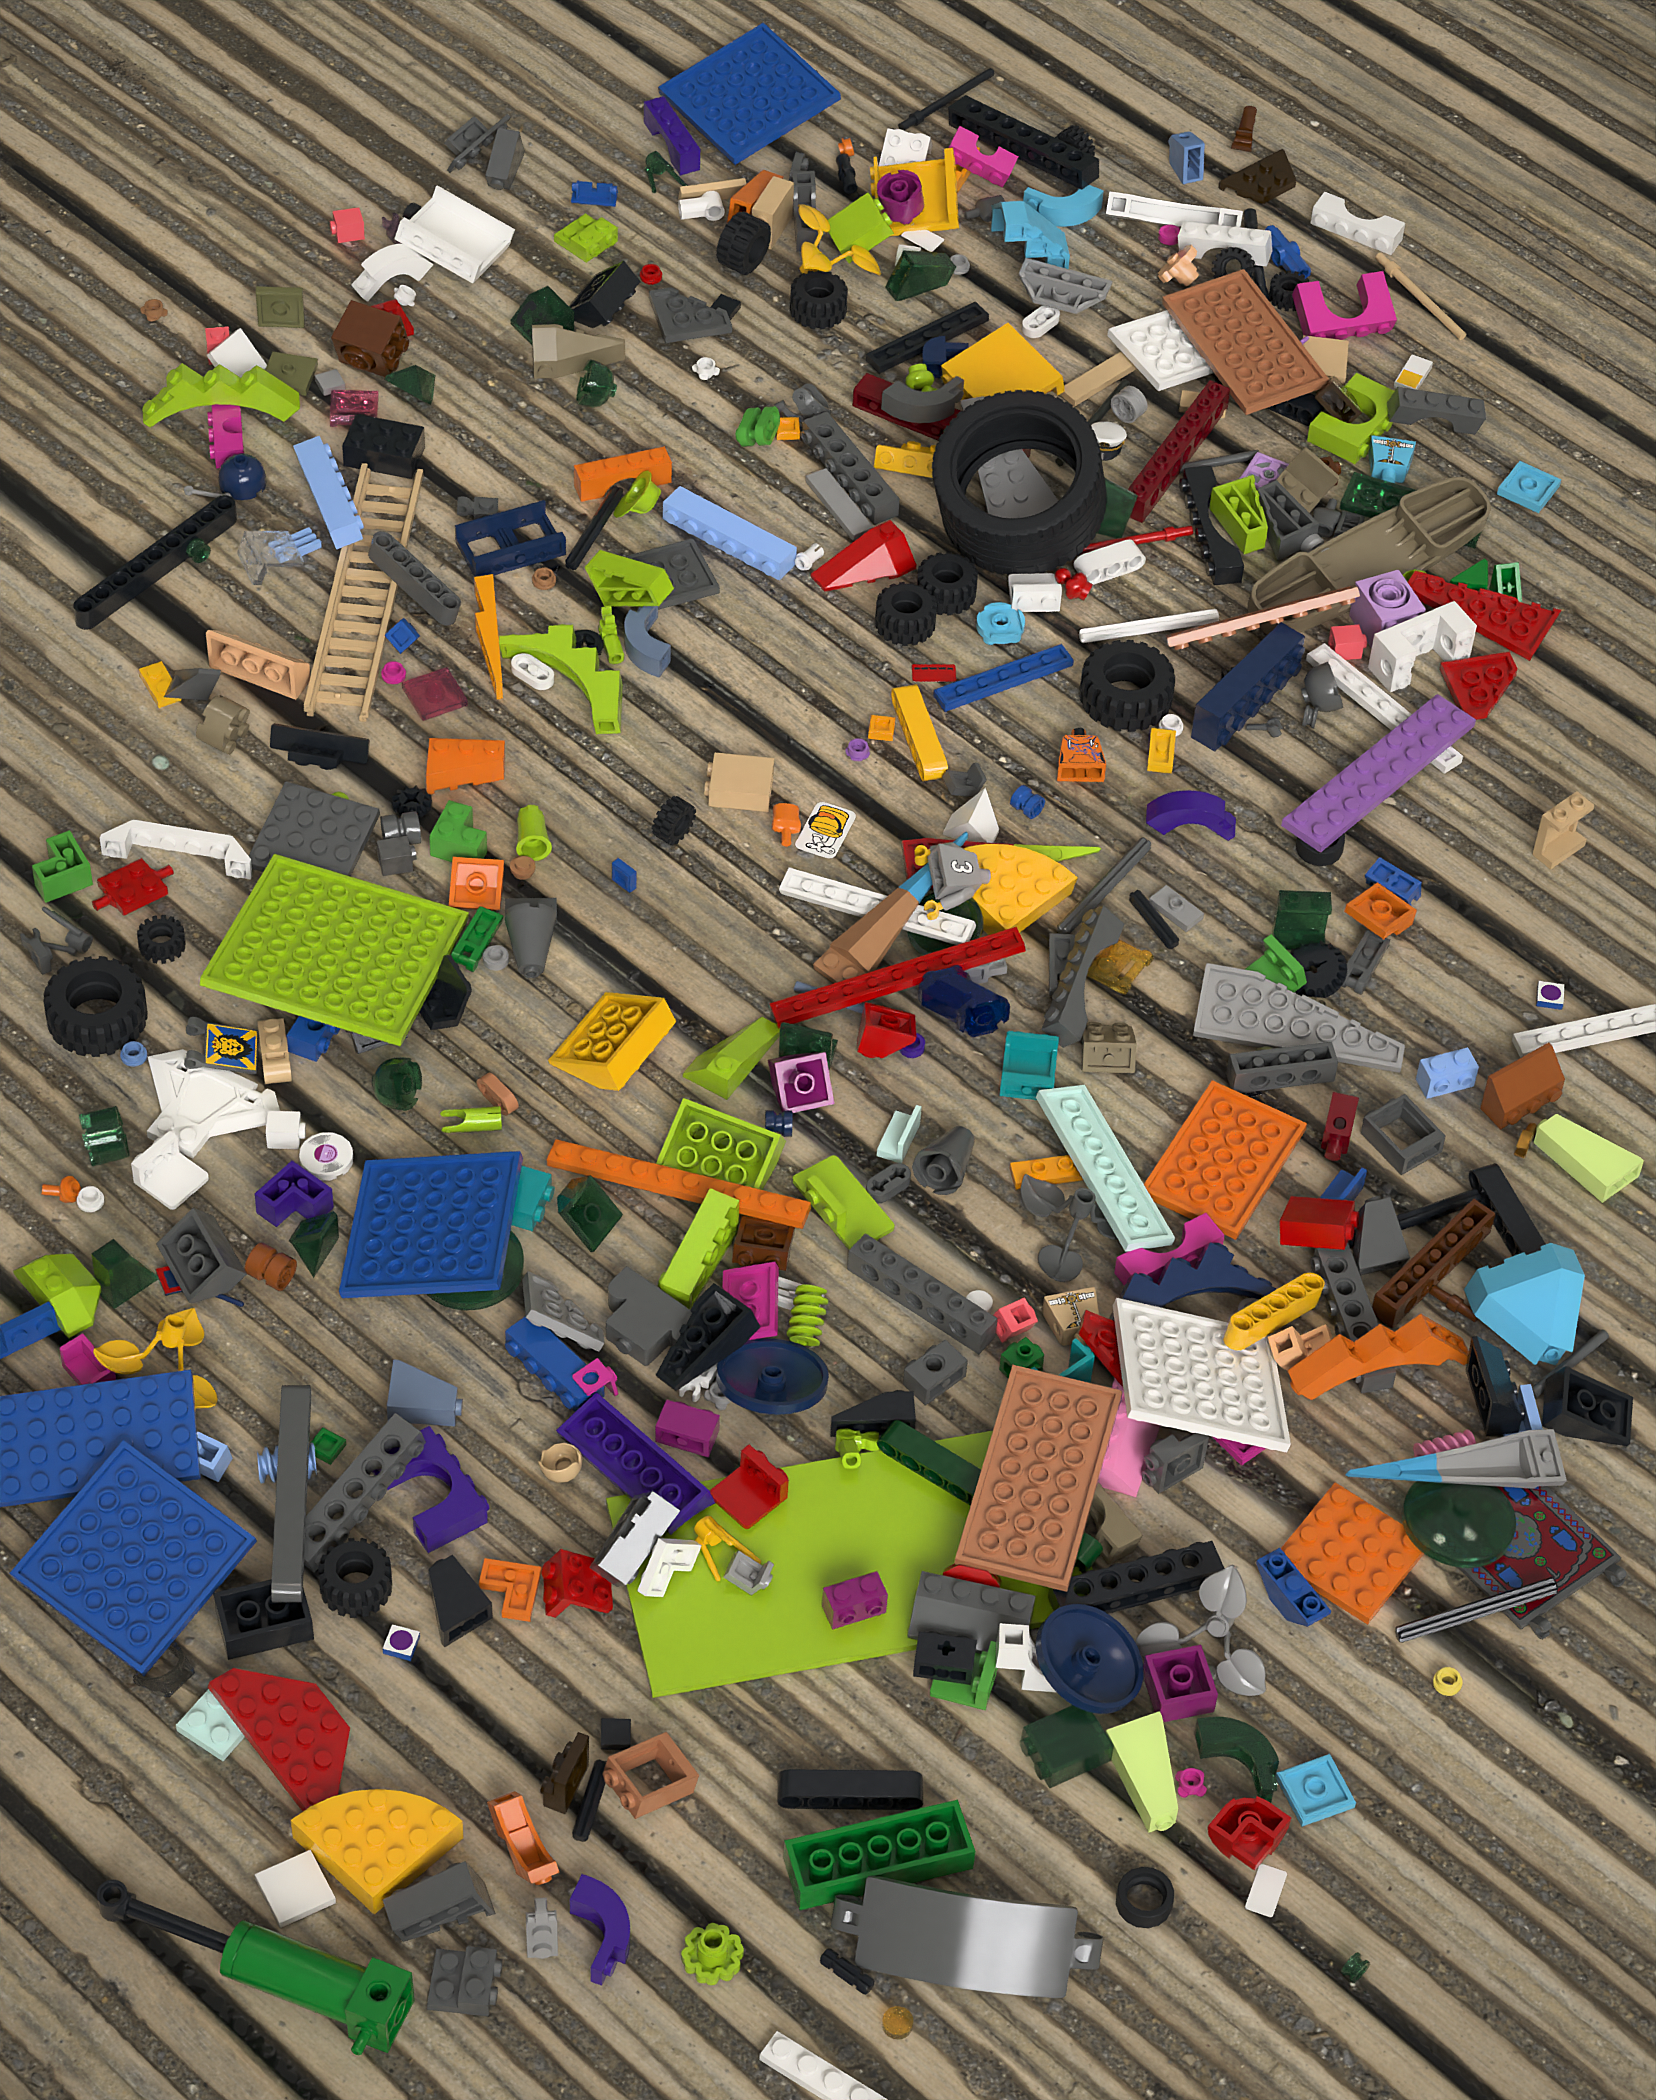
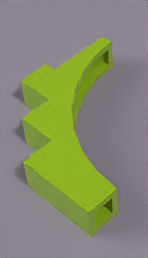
M182 363L168 373L166 377L167 387L162 388L159 394L152 400H148L144 404L142 411L143 423L150 428L162 419L179 411L215 404L253 408L286 421L300 409L299 392L258 365L250 371H246L240 378L220 364L213 370H209L203 377Z
M560 624L549 626L548 634L535 633L499 636L502 658L512 659L517 654H530L545 665L558 670L570 678L582 690L592 708L596 734L621 733L623 684L620 670L599 671V658L596 647L576 648V636L573 625Z

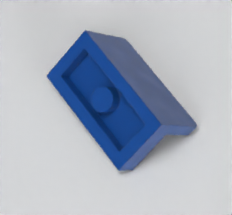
M1362 1167L1357 1175L1353 1176L1341 1169L1320 1198L1354 1201L1364 1187L1367 1170Z

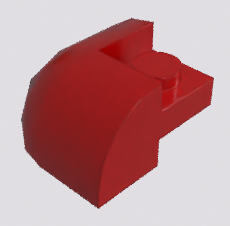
M1258 1796L1256 1798H1241L1237 1800L1233 1798L1221 1809L1207 1829L1212 1843L1228 1859L1233 1855L1255 1871L1268 1854L1272 1855L1289 1828L1292 1818L1267 1800Z

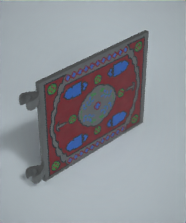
M1447 1483L1406 1510L1404 1514L1487 1597L1553 1577L1558 1585V1592L1556 1594L1502 1611L1520 1630L1530 1625L1539 1639L1548 1637L1550 1634L1549 1630L1552 1627L1551 1623L1541 1616L1602 1573L1606 1574L1611 1584L1615 1587H1619L1625 1582L1623 1578L1627 1575L1626 1571L1621 1566L1616 1565L1621 1561V1557L1548 1486H1538L1535 1489Z

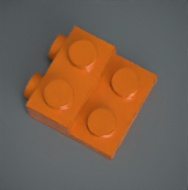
M1377 882L1347 903L1344 912L1384 940L1392 933L1397 936L1413 924L1417 910Z

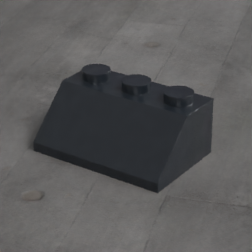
M625 261L615 264L595 274L562 315L567 319L590 328H595L599 325L604 327L614 319L612 315L625 306L623 302L636 293L635 288L641 281Z
M1478 1336L1471 1337L1466 1374L1486 1437L1518 1433L1521 1421L1525 1419L1523 1405L1518 1404L1516 1383L1511 1382L1509 1377V1362L1504 1360L1501 1349Z

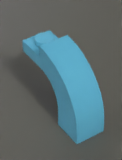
M1088 185L1082 190L1078 189L1077 192L1070 196L1054 197L1028 187L1024 191L1023 201L1055 226H1074L1090 220L1100 211L1104 190Z

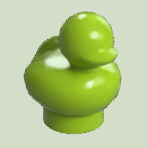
M916 364L908 368L909 374L905 379L906 386L911 389H922L921 392L937 390L932 387L934 375L927 370L926 364Z

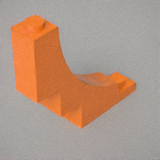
M1419 1314L1395 1332L1379 1324L1355 1342L1339 1334L1287 1371L1292 1379L1290 1385L1297 1395H1303L1313 1400L1324 1392L1350 1379L1388 1367L1410 1364L1439 1366L1448 1359L1451 1361L1455 1360L1465 1366L1469 1351L1463 1338L1423 1314Z

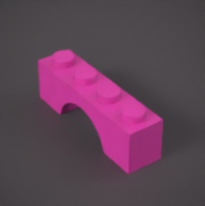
M1204 1213L1184 1223L1181 1237L1182 1244L1177 1249L1166 1253L1150 1252L1144 1248L1128 1251L1116 1258L1114 1273L1124 1286L1128 1278L1134 1273L1146 1274L1153 1279L1154 1283H1157L1165 1264L1172 1257L1175 1259L1182 1258L1188 1261L1191 1267L1194 1268L1203 1248L1210 1242L1223 1244L1225 1235L1208 1214Z

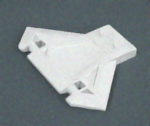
M184 1049L148 1056L162 1113L147 1130V1137L155 1141L170 1130L178 1137L179 1153L192 1159L210 1137L264 1126L267 1124L268 1111H280L274 1091L267 1088L260 1093L256 1091L257 1083L231 1071L206 1067L186 1068L184 1060L187 1051Z

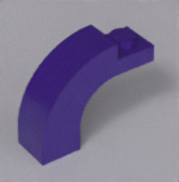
M1185 790L1167 793L1148 803L1146 810V824L1163 835L1180 825L1199 824L1208 827L1227 841L1235 837L1236 818L1231 813L1225 811V801L1206 792Z
M581 1874L570 1897V1914L591 1921L601 1930L604 1936V1940L591 1966V1982L602 1986L606 1976L611 1977L613 1975L617 1961L626 1964L630 1950V1920L623 1901L613 1889L595 1878Z

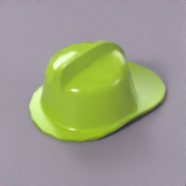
M648 470L644 471L635 479L629 491L614 510L616 518L624 516L629 511L644 514L652 510L661 494V490L651 481V472Z

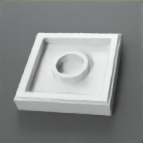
M241 328L234 331L206 355L214 367L220 364L240 378L246 371H250L256 365L262 369L267 367V364Z
M311 1850L255 1874V1880L280 1928L336 1903V1898Z

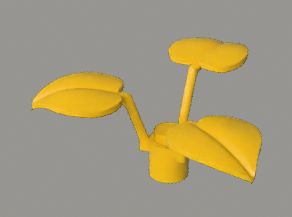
M804 204L798 205V212L804 223L818 231L814 244L804 242L801 246L803 262L799 267L801 273L807 274L808 271L817 272V270L829 272L833 264L847 256H851L854 263L859 267L879 276L881 275L880 268L873 255L858 245H853L851 251L849 250L830 261L817 248L823 231H830L828 220L817 209Z
M195 1308L170 1314L161 1320L158 1324L155 1338L143 1353L139 1354V1349L134 1344L125 1340L106 1342L100 1347L94 1348L93 1353L96 1359L110 1371L125 1375L134 1374L142 1370L143 1363L141 1360L148 1356L159 1340H162V1344L167 1348L178 1347V1371H184L183 1346L200 1344L204 1338V1329L198 1320ZM193 1375L195 1408H211L216 1406L218 1398L212 1385L204 1378Z

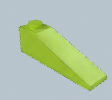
M760 1017L697 1056L685 1070L683 1077L728 1100L783 1033L784 1028L778 1029L777 1024L764 1017Z

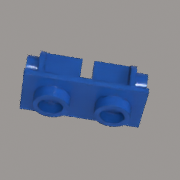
M577 180V183L572 182L573 193L571 203L616 207L618 190L617 186H613V183H597V188H593V182Z

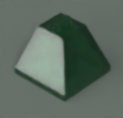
M1105 478L1107 492L1106 513L1104 514L1103 523H1101V527L1096 534L1122 538L1138 495Z
M591 1175L571 1179L557 1197L558 1213L590 1252H594L623 1216L622 1212Z

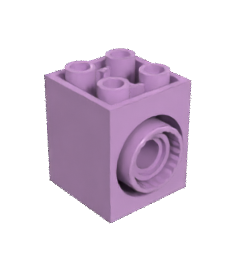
M1399 570L1355 582L1360 597H1356V602L1351 604L1349 616L1355 625H1360L1362 634L1366 635L1367 643L1371 649L1375 633L1425 613V607Z

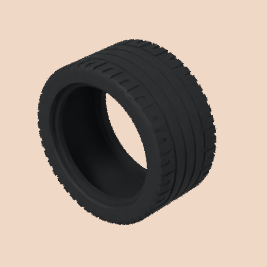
M1010 390L1002 394L1001 392L995 393L994 396L989 395L984 397L983 400L975 401L973 405L967 406L964 411L959 412L957 417L949 422L950 425H947L943 430L944 433L939 437V443L935 447L932 477L946 534L962 556L970 559L971 563H976L978 567L986 568L990 572L995 571L996 574H1007V576L1010 574L1046 573L1047 570L1052 571L1058 566L1065 565L1067 561L1073 560L1076 555L1081 554L1083 549L1089 546L1090 541L1095 538L1096 532L1099 531L1101 523H1103L1104 514L1106 513L1107 492L1096 434L1079 410L1075 407L1073 408L1068 402H1063V399L1055 398L1051 394H1044V392L1039 391L1033 392V390H1015V392ZM1036 449L1051 453L1064 460L1075 472L1070 488L1057 503L1043 512L1028 517L1002 518L994 516L974 506L965 496L969 482L980 467L992 458L1013 450Z

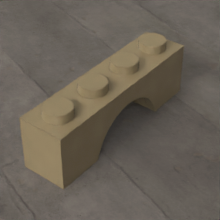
M1098 1482L1090 1515L1093 1517L1097 1528L1095 1539L1103 1547L1101 1556L1110 1565L1134 1552L1143 1535Z

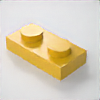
M162 661L139 669V676L158 708L182 700L164 697L172 678Z
M1151 728L1147 771L1172 774L1175 730Z

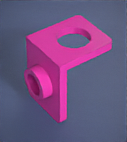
M598 1358L572 1376L573 1380L587 1396L593 1394L604 1385L614 1396L618 1395L615 1383L618 1380L617 1376L609 1366L605 1367ZM589 1372H595L599 1375V1379L595 1384L588 1385L583 1382L584 1376Z

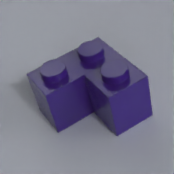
M294 1161L289 1162L254 1193L256 1213L275 1227L280 1225L294 1211L316 1225L334 1208L332 1188Z

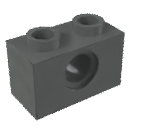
M945 1339L938 1345H932L923 1356L917 1360H911L905 1366L903 1385L909 1391H914V1396L926 1406L966 1377L968 1360Z

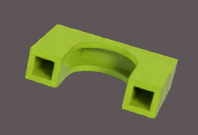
M1358 373L1348 381L1345 388L1355 397L1361 411L1371 420L1361 424H1350L1321 411L1310 423L1307 438L1308 442L1353 464H1356L1361 457L1364 458L1368 454L1372 435L1381 437L1384 431L1388 432L1393 422H1389L1387 402L1395 392Z

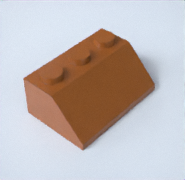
M1548 1042L1488 1076L1480 1109L1500 1130L1508 1125L1516 1124L1529 1113L1534 1114L1541 1106L1548 1102H1555L1561 1097L1565 1078L1553 1046Z

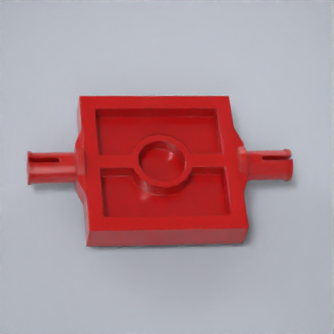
M142 858L97 879L98 887L105 896L92 901V905L96 911L111 905L117 908L123 916L168 895V888L162 879L173 875L174 871L169 864L156 871L150 868Z

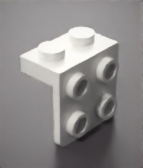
M887 129L879 166L926 161L927 153L931 154L932 150L931 137L921 133H908L901 129Z
M1010 574L1008 576L1012 609L1017 612L1018 609L1022 612L1060 611L1062 587L1061 584H1057L1055 574Z
M170 1130L164 1136L157 1138L144 1153L138 1154L131 1163L134 1183L172 1210L180 1206L209 1180L206 1171L179 1153L178 1137Z

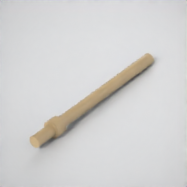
M1382 252L1376 255L1375 259L1385 268V272L1390 277H1395L1459 340L1466 337V333L1401 271V267L1396 262L1390 261Z

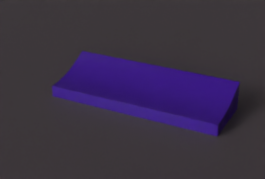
M597 1392L556 1430L565 1442L574 1445L581 1452L582 1457L631 1500L635 1495L653 1491L679 1509L680 1512L666 1530L670 1535L690 1518L715 1504L710 1491Z

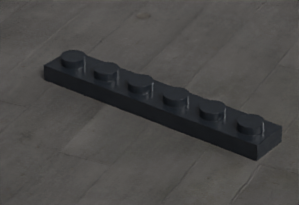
M973 302L867 353L866 362L880 374L923 353L925 343L932 338L945 336V340L948 341L988 322L989 313L977 302Z

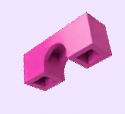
M959 126L948 147L954 150L955 163L971 173L985 178L992 184L1003 188L1019 156L1001 147H998L993 155H984L979 152L976 146L979 136Z
M215 404L212 405V412H207L208 426H213V428H208L209 442H214V445H209L210 459H215L216 468H220L228 457L234 454H244L241 408L237 405Z

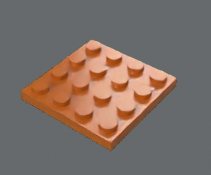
M1335 1482L1281 1549L1318 1594L1368 1625L1428 1550L1430 1541Z

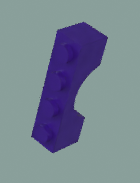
M662 96L644 101V124L652 136L661 133L668 147L670 161L678 174L681 176L699 171L701 149L666 98Z

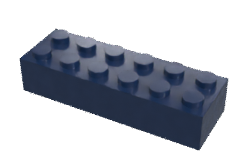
M1282 622L1276 626L1196 703L1191 738L1214 752L1221 745H1226L1231 736L1236 731L1239 732L1250 717L1253 718L1257 715L1261 706L1268 704L1273 695L1278 690H1282L1292 676L1296 677L1302 668L1300 663L1301 657L1305 651V647H1303L1305 636Z

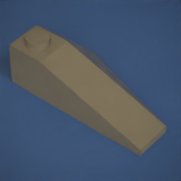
M556 324L532 325L534 379L559 378L625 360V339L602 334L588 335L584 334V330L576 329L574 332L565 330L563 326Z

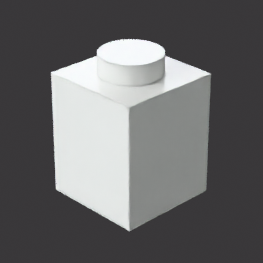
M268 1111L266 1124L267 1148L300 1149V1140L306 1137V1123L301 1122L300 1112Z

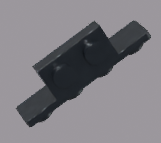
M276 723L271 726L270 748L288 751L287 761H293L297 765L307 766L312 764L318 765L321 769L332 770L334 768L337 769L342 760L363 764L368 762L369 739Z

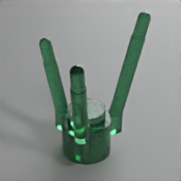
M654 151L646 157L647 167L644 170L648 175L653 193H656L653 173L661 175L667 171L680 185L688 186L674 172V167L659 152Z

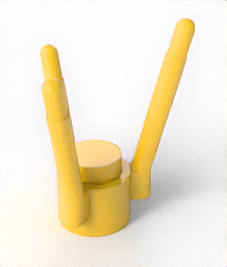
M711 1516L700 1519L695 1525L694 1532L698 1535L695 1541L702 1545L701 1551L717 1582L721 1580V1577L706 1546L707 1544L715 1546L723 1540L729 1546H735L743 1554L761 1564V1560L754 1553L727 1533Z

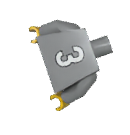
M953 842L934 845L928 850L925 846L919 845L914 850L916 856L915 863L917 865L923 866L929 863L935 899H940L938 903L932 900L925 903L924 911L935 909V911L927 914L928 920L937 919L939 910H949L971 899L982 884L990 882L991 872L989 869L979 868L977 855L974 852L964 850Z

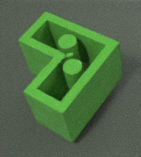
M449 800L429 836L430 856L452 862L453 857L484 859L487 853V832L473 828V808Z
M69 830L47 838L46 844L49 859L32 865L35 886L44 902L46 903L92 886L90 864L71 831Z

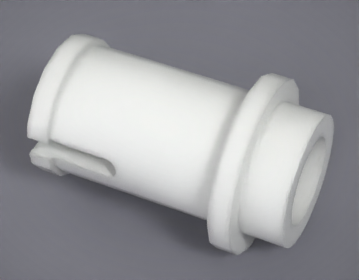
M814 543L805 552L798 553L795 559L797 568L809 570L812 567V563L824 555L823 548L821 547L815 552V549L820 545Z

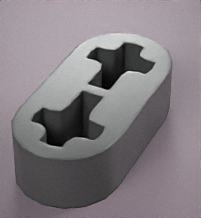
M902 1163L892 1164L867 1181L866 1191L877 1204L886 1202L909 1186L911 1170Z

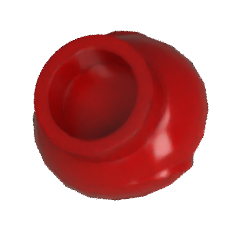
M1060 568L1055 572V580L1059 584H1065V594L1068 599L1079 598L1083 601L1085 600L1093 584L1087 580L1083 572H1078L1071 576L1070 571L1066 568Z

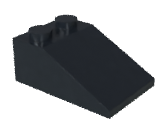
M1565 1366L1545 1381L1542 1426L1547 1429H1554V1432L1565 1437L1628 1446L1631 1439L1633 1397Z

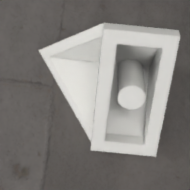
M986 788L951 815L943 831L944 836L957 839L963 833L968 832V839L966 841L994 843L999 833V827Z

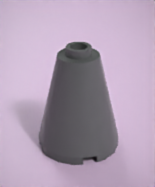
M530 903L517 904L508 908L505 915V923L518 971L527 978H536L544 972L556 923V911L545 904L538 903L539 908L530 907Z
M956 1126L918 1152L912 1169L920 1185L924 1188L929 1186L935 1189L933 1193L938 1195H949L957 1191L962 1185L974 1146L975 1138L972 1132L965 1127Z

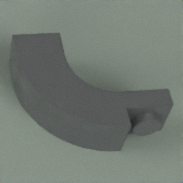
M956 376L941 388L930 392L916 391L900 381H896L882 392L881 409L893 417L908 422L930 423L943 420L954 414L955 403H958L963 398L964 380Z

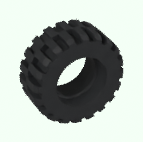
M1116 640L1110 645L1108 643L1103 644L1099 649L1096 648L1091 652L1084 662L1079 695L1080 701L1083 704L1082 707L1087 714L1090 713V717L1095 722L1100 721L1102 726L1106 728L1109 726L1113 727L1115 731L1121 732L1122 729L1128 730V732H1135L1136 729L1142 731L1148 729L1150 725L1155 726L1169 713V709L1172 706L1176 677L1173 665L1164 654H1160L1157 648L1154 646L1150 648L1147 643L1141 641L1140 643H1135L1134 640H1126V642ZM1127 681L1136 683L1143 688L1139 690H1124L1115 687L1112 683Z
M92 956L84 957L82 961L77 959L71 961L68 967H61L57 971V975H53L44 990L43 1002L49 1033L53 1035V1039L57 1044L63 1045V1048L69 1052L76 1051L77 1055L85 1056L86 1054H91L92 1057H100V1054L107 1053V1056L115 1054V1051L118 1049L122 1050L126 1043L136 1041L140 1036L139 1033H142L146 1026L148 1011L142 979L139 974L134 972L133 968L127 964L123 966L122 961L117 959L108 960L105 956L92 959ZM94 999H105L116 1003L111 1009L97 1014H87L75 1010L82 1003Z

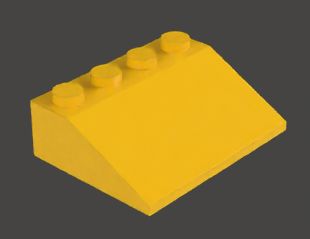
M605 992L549 1058L548 1062L550 1065L599 1089L619 1091L625 1086L634 1072L639 1069L648 1055L654 1051L663 1037L668 1034L676 1020L665 998Z

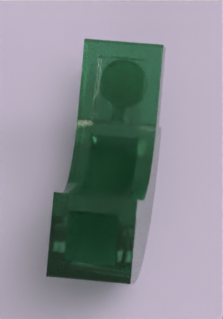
M1228 1717L1197 1718L1194 1735L1200 1759L1222 1756L1238 1760L1250 1771L1257 1796L1271 1803L1273 1793L1277 1791L1276 1773L1279 1759L1269 1740L1260 1731L1240 1720Z

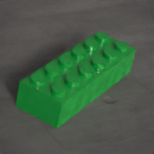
M953 1800L784 1840L783 1859L800 1911L833 1903L835 1896L839 1894L856 1897L864 1895L868 1876H880L908 1883H916L971 1870L974 1866L976 1851L958 1800Z

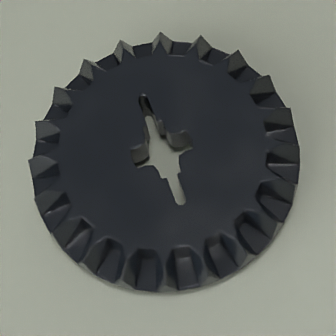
M1310 940L1308 944L1303 945L1300 943L1296 949L1291 948L1290 954L1304 967L1307 981L1305 985L1294 993L1300 996L1327 998L1341 988L1345 982L1348 969L1345 956L1342 955L1339 948L1336 949L1331 943L1325 944L1322 940L1319 943H1314ZM1314 965L1318 972L1313 974L1309 967Z

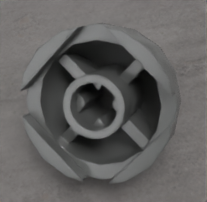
M1326 662L1313 667L1304 678L1305 688L1301 689L1305 703L1310 702L1313 708L1319 707L1318 711L1332 712L1344 708L1330 664Z

